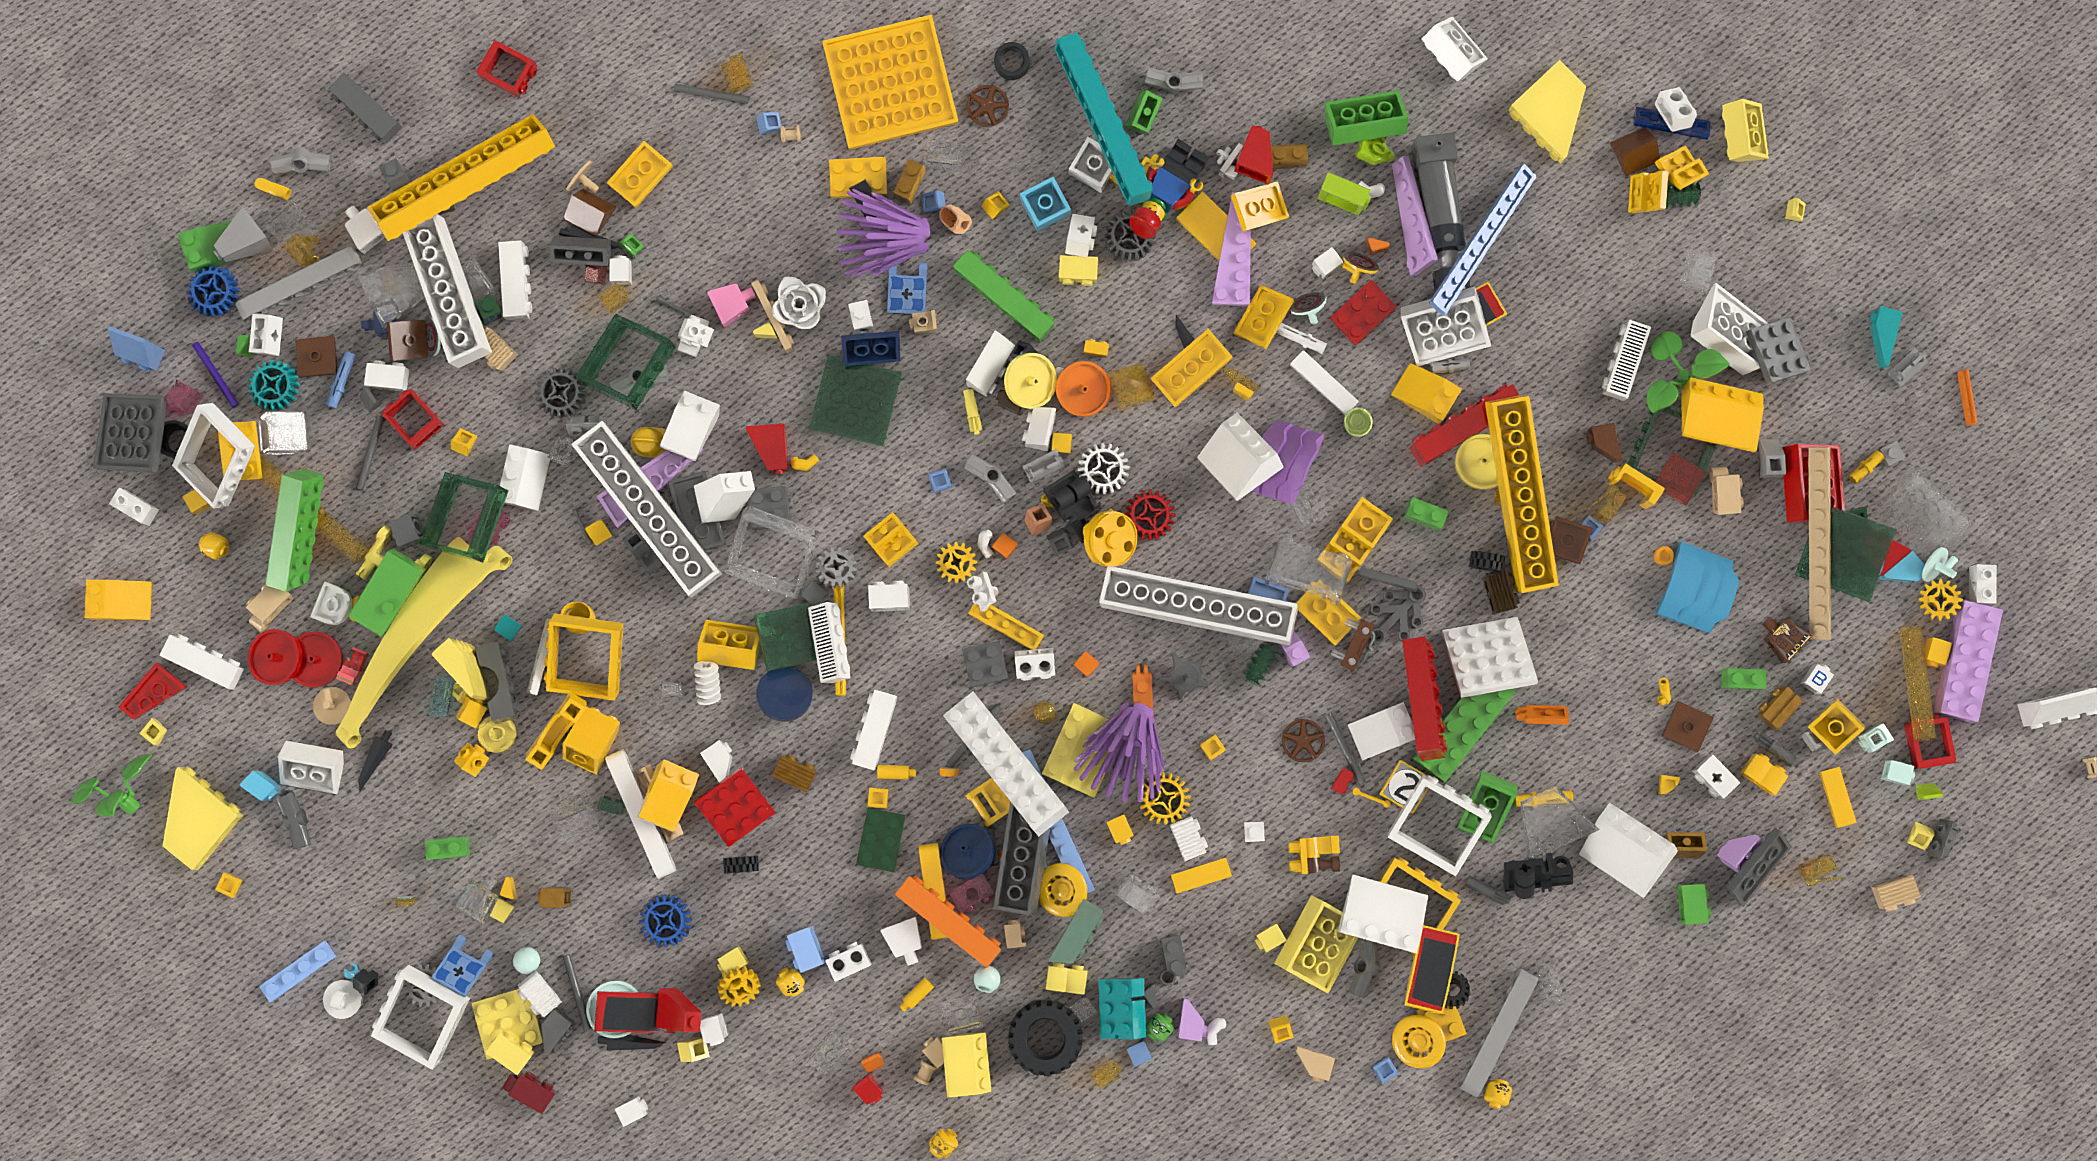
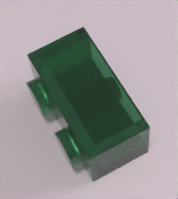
M604 796V798L600 797L597 809L622 815L625 804L622 803V800L616 799L614 801L611 800V797Z

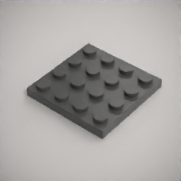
M104 393L93 468L98 470L157 473L168 397Z

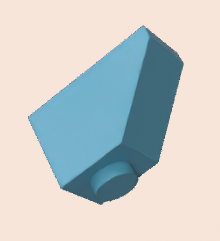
M1911 551L1883 576L1879 575L1878 578L1887 581L1917 582L1922 578L1925 564Z
M253 770L239 784L261 801H272L279 794L277 791L281 788L265 771Z

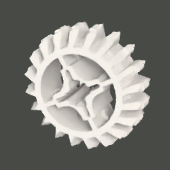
M1101 443V449H1098L1096 444L1093 445L1094 451L1090 448L1087 449L1089 456L1084 453L1082 454V458L1085 461L1079 460V464L1084 467L1078 468V472H1084L1079 477H1085L1091 484V489L1096 487V494L1099 493L1100 489H1103V495H1106V489L1109 488L1112 494L1114 493L1113 486L1118 490L1121 488L1118 482L1121 484L1126 483L1122 477L1128 478L1129 474L1123 471L1129 470V466H1123V464L1128 462V459L1121 460L1124 452L1117 454L1118 447L1112 451V444L1108 445V449H1104L1105 445ZM1101 454L1110 455L1116 461L1107 462ZM1096 456L1097 467L1088 471L1089 462ZM1101 462L1102 465L1109 467L1106 475L1098 471L1101 468ZM1119 467V475L1111 482L1110 471ZM1101 476L1106 484L1098 483L1091 477Z

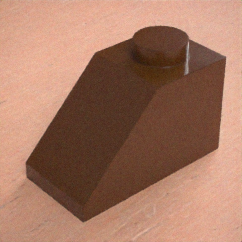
M1614 423L1594 426L1588 429L1586 439L1588 444H1591L1592 449L1613 463H1618L1622 460Z

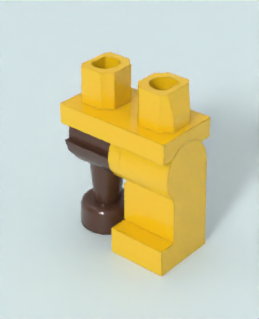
M1339 836L1302 838L1288 843V853L1299 854V860L1289 861V871L1309 874L1331 868L1332 872H1340L1339 856H1333L1330 860H1320V854L1340 853Z

